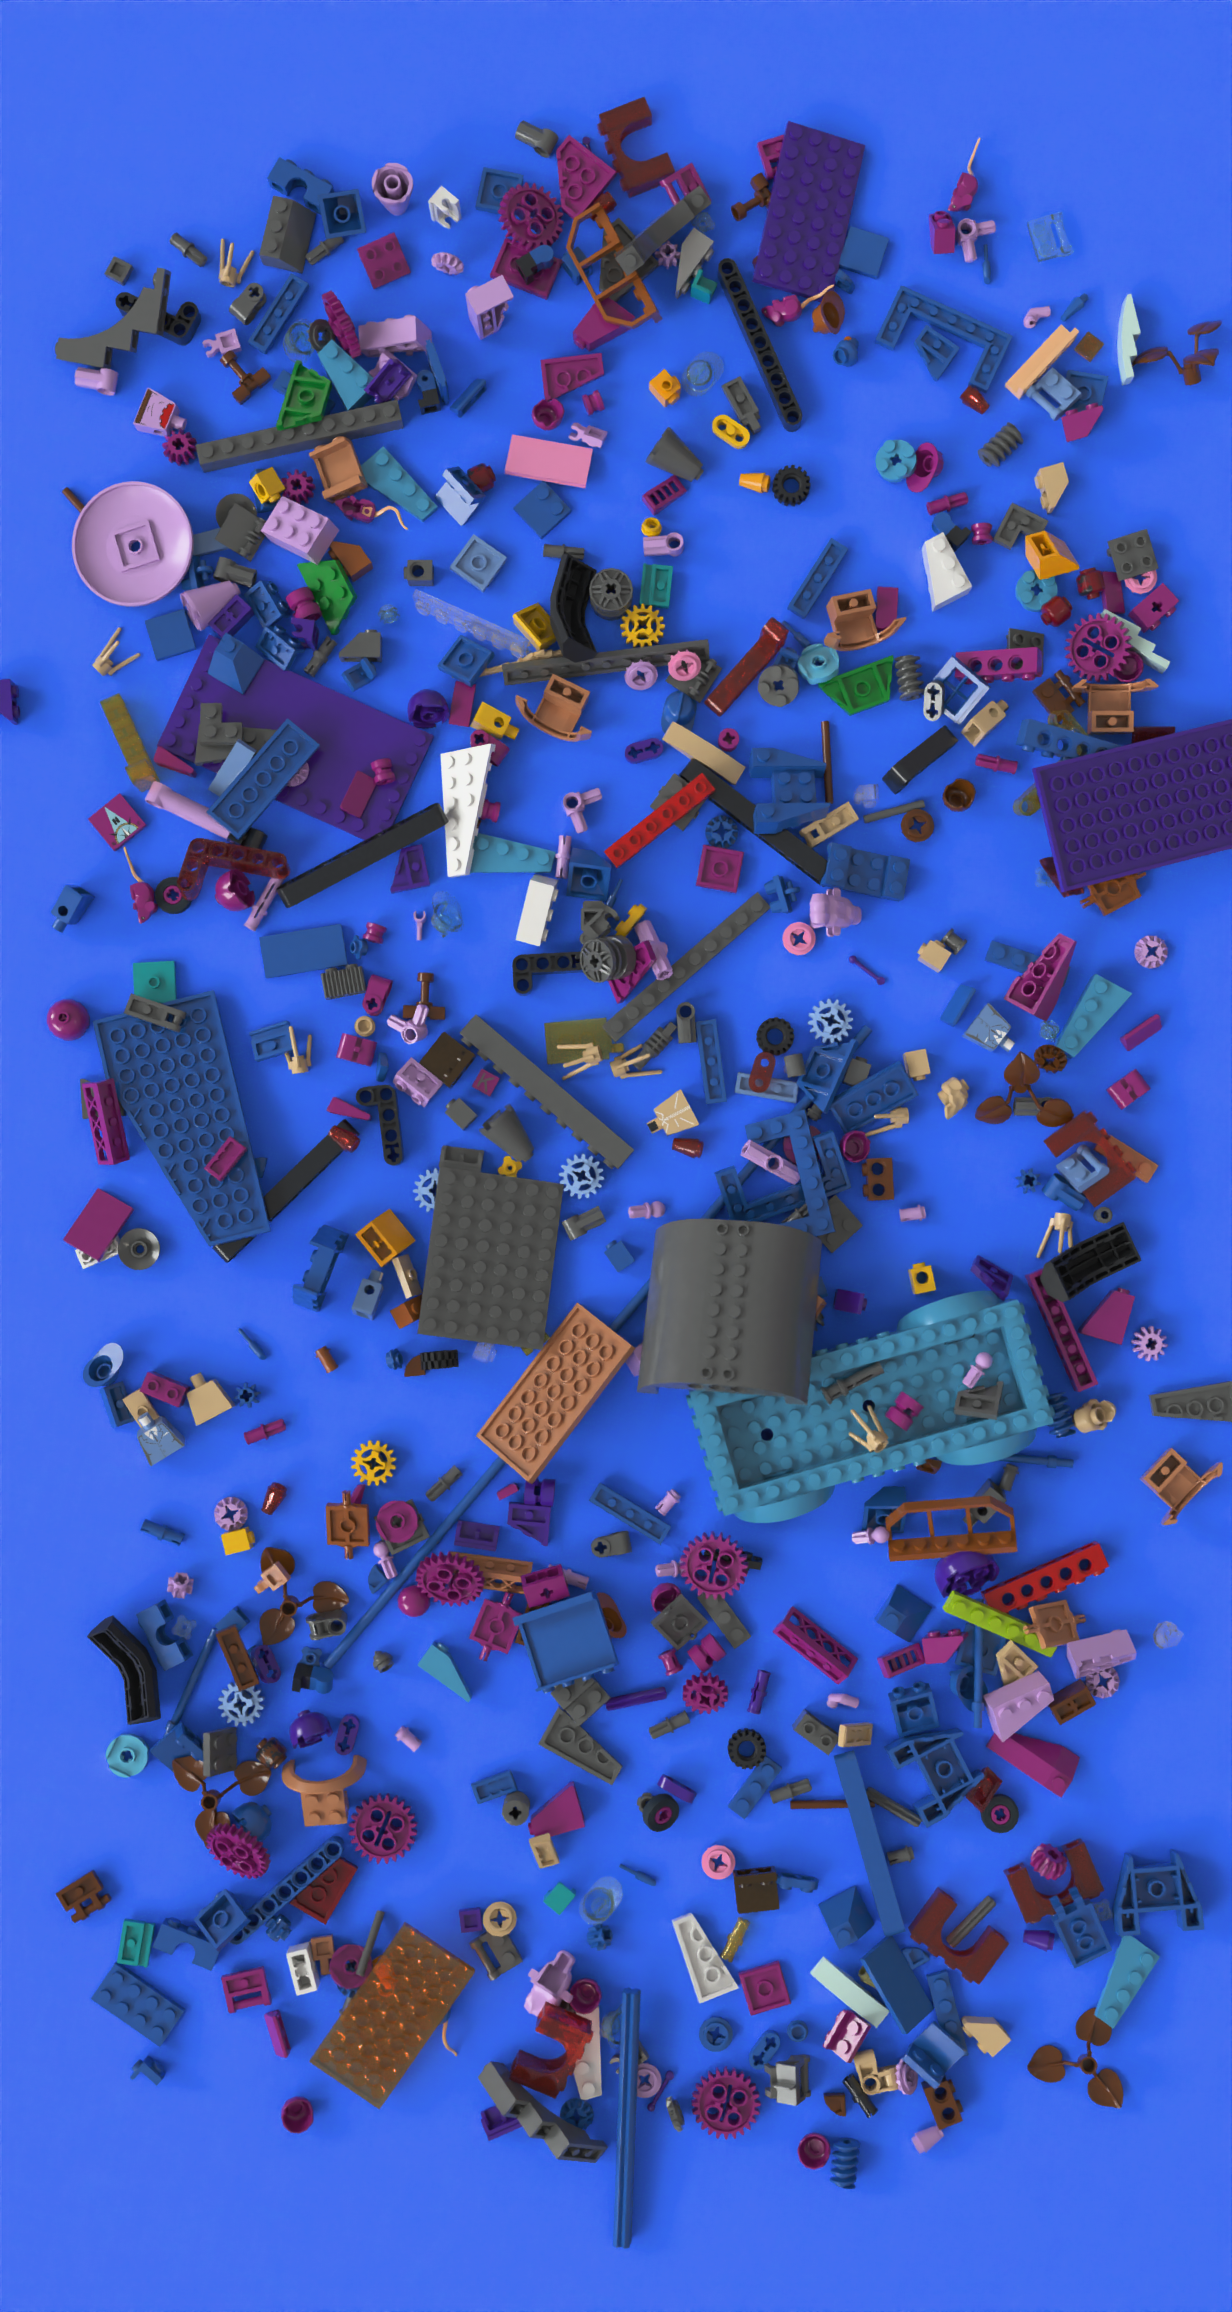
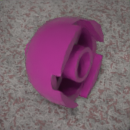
M232 869L224 873L216 882V901L229 911L239 912L253 906L255 894L254 891L249 890L247 885L251 883L239 869Z
M63 999L55 1002L50 1007L47 1013V1025L56 1037L65 1041H74L81 1038L89 1028L90 1016L88 1010L81 1003L73 999Z

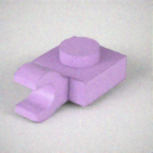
M574 422L571 428L575 429L578 434L571 432L569 439L577 441L582 438V442L587 443L589 446L601 448L608 432L590 425L584 427Z

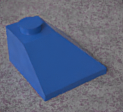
M359 189L317 195L326 239L366 233Z
M225 633L214 651L208 674L244 695L265 659L243 642Z
M572 848L566 896L607 901L612 865L593 850Z
M884 1486L864 1503L861 1530L864 1531L867 1528H872L874 1531L879 1526L886 1528V1517L904 1502H907L905 1487ZM906 1515L891 1526L892 1533H904Z
M896 1584L874 1620L896 1636L910 1643L932 1607Z
M855 1885L818 1904L839 1950L859 1940L875 1925Z

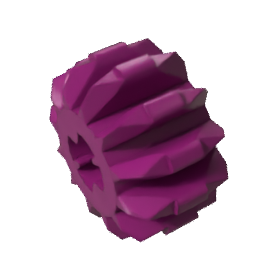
M180 429L178 434H176L172 430L171 437L165 435L167 442L162 443V447L165 449L163 453L165 457H169L170 463L176 461L177 465L181 466L182 461H184L186 465H189L188 459L195 460L196 458L193 453L197 452L195 446L197 441L195 438H192L190 432L184 434V431ZM180 445L184 446L183 448L181 447V450H177V447L180 448Z
M295 469L294 475L287 472L288 479L282 478L281 480L285 487L282 496L294 502L296 501L300 505L303 500L308 504L307 497L314 498L312 491L316 489L315 484H312L313 478L311 476L307 477L306 471L299 474V471Z
M1042 1843L1032 1852L1030 1864L1034 1867L1035 1872L1040 1873V1877L1045 1876L1047 1880L1053 1879L1056 1881L1066 1871L1067 1858L1063 1856V1852L1057 1850V1847L1054 1848L1051 1844L1046 1845Z

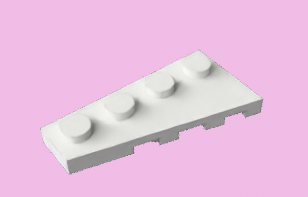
M688 1913L673 1919V1927L698 2002L703 2003L738 1989V1985L693 1914Z
M598 2006L592 2013L581 2014L573 2011L572 2015L567 2019L558 2018L579 2095L583 2100L602 2095Z

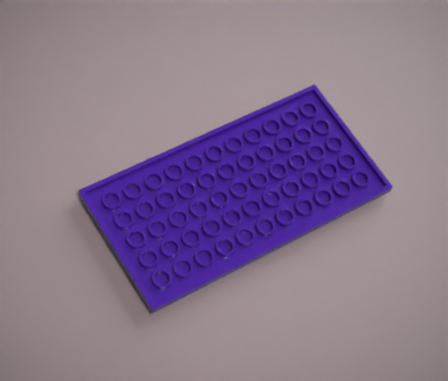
M209 634L157 747L162 746L170 753L195 764L201 703H222V723L242 722L245 728L278 730L288 718L320 745V748L307 762L309 773L306 780L297 786H286L275 800L362 840H366L394 825L430 748L434 735L290 670L284 671L278 665L267 660L264 661L248 689L242 695L208 674L214 651L221 639ZM379 759H391V771L394 773L396 780L389 784L376 785L361 818L342 811L340 805L357 770L374 779L375 772L372 771L371 763ZM222 760L220 763H203L200 767L217 774L225 760Z
M1232 719L1032 769L1061 892L1232 849Z

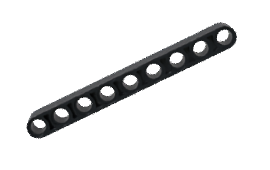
M724 258L718 266L717 276L783 427L788 432H795L801 425V409L737 264L731 258ZM724 269H729V270H731L732 272L729 273V274H726V273H724L722 270H724ZM733 287H737L740 289V291L733 292L730 289ZM746 306L748 310L741 311L738 307ZM753 324L757 328L749 329L747 328V325ZM760 342L764 344V347L758 348L755 344ZM770 361L773 365L767 367L763 362ZM776 379L779 380L781 384L774 385L771 381ZM786 398L789 400V403L783 404L779 399ZM793 416L798 421L790 422L787 418Z
M692 758L679 776L690 783L703 773L716 789L708 797V800L754 834L753 813L756 806L700 762ZM783 829L782 832L776 834H754L820 885L826 872V859L787 829Z
M434 803L283 883L276 888V891L285 907L290 908L443 827L448 823V819L440 804Z
M346 1119L342 1120L264 1196L269 1223L360 1135ZM257 1235L216 1245L212 1249L228 1263Z

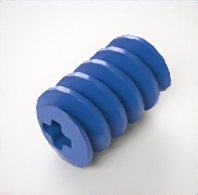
M1066 1392L1054 1393L1046 1397L1048 1405H1052L1055 1417L1052 1418L1054 1423L1047 1426L1054 1427L1049 1434L1056 1435V1438L1077 1433L1076 1430L1070 1429L1074 1426V1422L1067 1421L1072 1418V1414L1065 1413L1070 1409L1069 1405H1063L1068 1401V1397L1062 1396Z
M841 2138L840 2142L833 2143V2146L839 2150L832 2152V2155L838 2157V2159L831 2161L837 2168L830 2169V2172L836 2176L830 2177L829 2181L844 2189H855L856 2187L854 2184L857 2180L855 2174H857L858 2168L856 2166L859 2162L857 2157L860 2154L858 2148L861 2145L858 2140Z

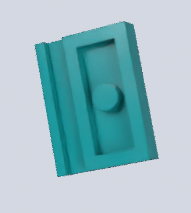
M643 563L639 606L644 604V606L648 607L652 605L655 608L669 609L673 566Z
M124 1919L117 1963L132 1966L139 1965L145 1968L149 1966L156 1923Z

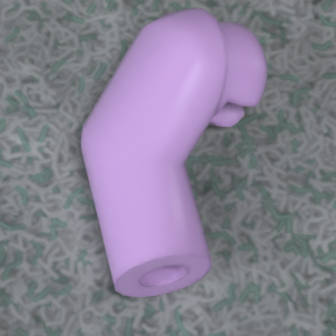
M1050 307L1031 308L1024 317V326L1026 328H1033L1039 318L1050 317Z
M832 1693L827 1697L828 1701L826 1702L827 1706L833 1709L837 1708L838 1703L857 1708L859 1705V1699L848 1694Z

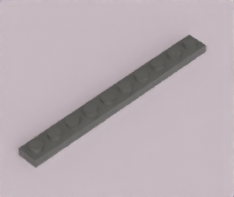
M708 639L598 652L593 659L577 663L565 657L502 664L504 684L506 686L550 680L552 674L561 678H571L626 671V667H630L632 662H639L640 659L643 662L649 660L655 667L668 666L671 655H676L678 650L680 652L686 650L692 653L695 652L701 662L709 661Z
M756 892L671 966L673 974L670 978L653 981L602 1025L605 1032L616 1043L770 909L769 904Z

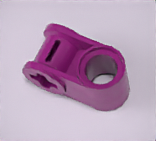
M475 730L470 736L471 748L495 744V751L491 753L490 763L498 767L510 749L485 731ZM483 738V743L476 744V739Z
M374 974L371 975L362 1003L363 1008L370 1016H378L382 1013L386 999L390 994L393 980ZM375 1001L377 1007H373L371 1010L368 1005L369 1003L373 1004Z

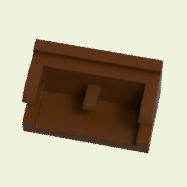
M1079 1679L1054 1693V1701L1048 1707L1059 1725H1062L1097 1704L1088 1687Z

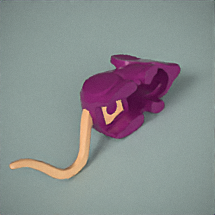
M980 137L968 163V173L962 172L957 187L952 193L953 196L948 211H968L971 208V203L978 190V181L974 177L971 165L981 140Z
M834 284L802 303L796 295L784 297L783 301L772 300L773 306H766L761 311L766 318L771 320L776 326L781 327L784 325V321L792 322L797 320L802 314V309L808 303L822 297L830 288L834 287Z
M354 496L335 501L336 506L350 521L355 518L364 523H371L375 517L382 515L385 511L393 510L397 514L401 526L408 530L402 521L399 510L393 506H387L376 511L374 503L367 499L358 500Z
M124 847L131 873L138 881L130 885L132 900H135L133 909L137 910L139 923L142 924L158 910V905L154 903L155 893L153 888L135 873L126 847Z

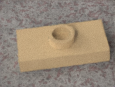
M409 1254L392 1259L406 1299L421 1294L422 1290L417 1279V1272L413 1268Z
M139 1388L122 1400L140 1428H142V1425L137 1420L142 1414L148 1412L153 1420L160 1416L146 1394L140 1392L141 1388Z
M869 1722L840 1724L838 1746L871 1745L873 1724Z
M549 1833L529 1839L530 1847L540 1869L560 1863Z

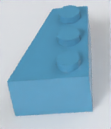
M331 339L318 353L320 363L346 411L362 408L373 397V395H369L364 391L373 377Z

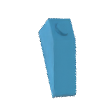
M433 1641L417 1665L469 1703L472 1694L451 1653L448 1652L449 1648L441 1642L437 1644Z

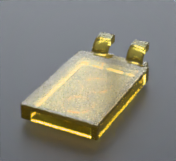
M607 1018L544 1023L548 1065L565 1064L583 1058L582 1052L586 1051V1049H558L557 1045L588 1044L593 1042L594 1046L599 1045L603 1060H610V1053H625L624 1044H612V1038L602 1028V1025L607 1022Z

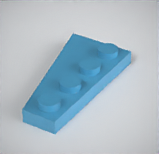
M384 446L361 465L368 486L379 491L387 499L401 506L402 509L421 522H424L438 510V506Z
M478 833L473 842L474 855L470 873H551L556 852Z
M1121 1936L1122 1940L1119 1948L1117 1947L1113 1966L1110 1968L1107 1976L1106 1986L1102 1990L1094 2013L1095 2016L1113 2029L1160 1958L1159 1955L1133 1936Z

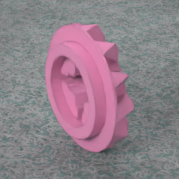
M1156 570L1141 574L1142 577L1146 578L1142 581L1141 585L1134 577L1125 579L1126 587L1132 593H1139L1140 595L1149 592L1157 582Z
M678 650L676 655H671V660L668 662L670 675L679 681L693 679L701 669L700 658L695 652L692 653L688 650L684 652ZM682 660L688 663L687 670L681 666Z
M796 922L790 924L785 929L782 940L788 952L798 956L807 954L812 950L816 937L813 929L808 924ZM804 932L802 938L804 943L799 942L794 946L795 938L793 935L799 936Z
M717 1844L707 1848L702 1855L701 1864L703 1871L710 1878L717 1880L728 1877L735 1867V1857L732 1851L725 1845ZM722 1854V1862L724 1864H719L715 1870V1862L712 1859H717Z

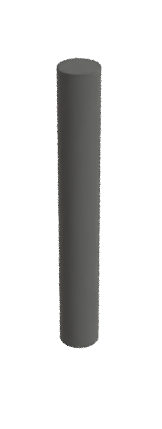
M923 799L864 815L863 820L866 824L892 817L914 809L924 808L925 803Z
M377 1910L356 1975L364 1977L385 1914L382 1911Z

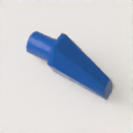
M1083 293L1080 297H1074L1062 314L1061 320L1063 322L1082 309L1084 303L1089 300L1088 295Z

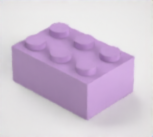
M282 496L261 529V532L272 543L318 565L339 532V529L329 518Z

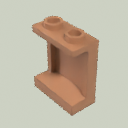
M343 436L336 437L331 443L319 445L314 448V451L309 453L310 458L315 461L325 489L322 491L323 497L331 504L335 503L336 500L344 499L368 488L353 443L348 438Z

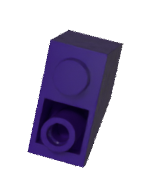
M11 679L0 680V713L12 724L18 725V718L21 716L16 698H19L18 686Z
M836 1289L832 1309L861 1315V1312L866 1310L867 1298H864L865 1294Z

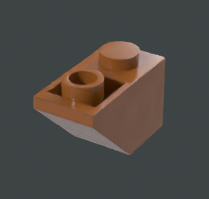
M332 541L330 544V550L328 551L330 557L333 560H340L347 577H350L353 582L373 569L372 562L359 545Z
M422 1294L390 1310L399 1329L419 1320Z

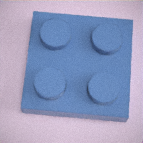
M473 534L451 564L450 570L484 593L506 563L507 557Z

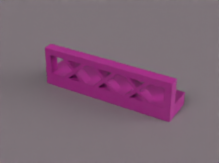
M114 1078L82 1083L98 1165H115L130 1160ZM90 1088H93L94 1097L91 1094ZM95 1109L98 1111L99 1117L96 1116ZM99 1129L102 1131L103 1138L100 1136ZM103 1150L106 1151L107 1159H105Z
M793 1606L772 1631L836 1684H840L849 1676L858 1660L851 1652ZM792 1615L798 1619L800 1626H796L789 1621ZM807 1630H812L815 1633L816 1639L810 1638ZM823 1643H828L833 1652L825 1650ZM840 1656H844L850 1661L848 1667L841 1663Z

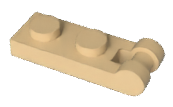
M848 801L828 813L826 818L817 820L800 830L799 834L807 841L806 845L813 849L823 841L857 822L859 818ZM816 829L819 836L814 839L811 832Z

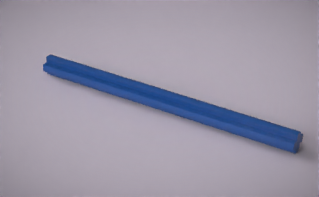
M624 1988L622 1991L613 2246L615 2248L622 2247L623 2249L630 2248L632 2240L641 1990L638 1988Z

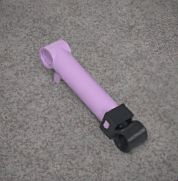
M153 781L145 798V801L150 805L169 811L255 855H260L268 838L265 833L251 827L238 840L207 815L208 807L174 792L168 786L157 781Z

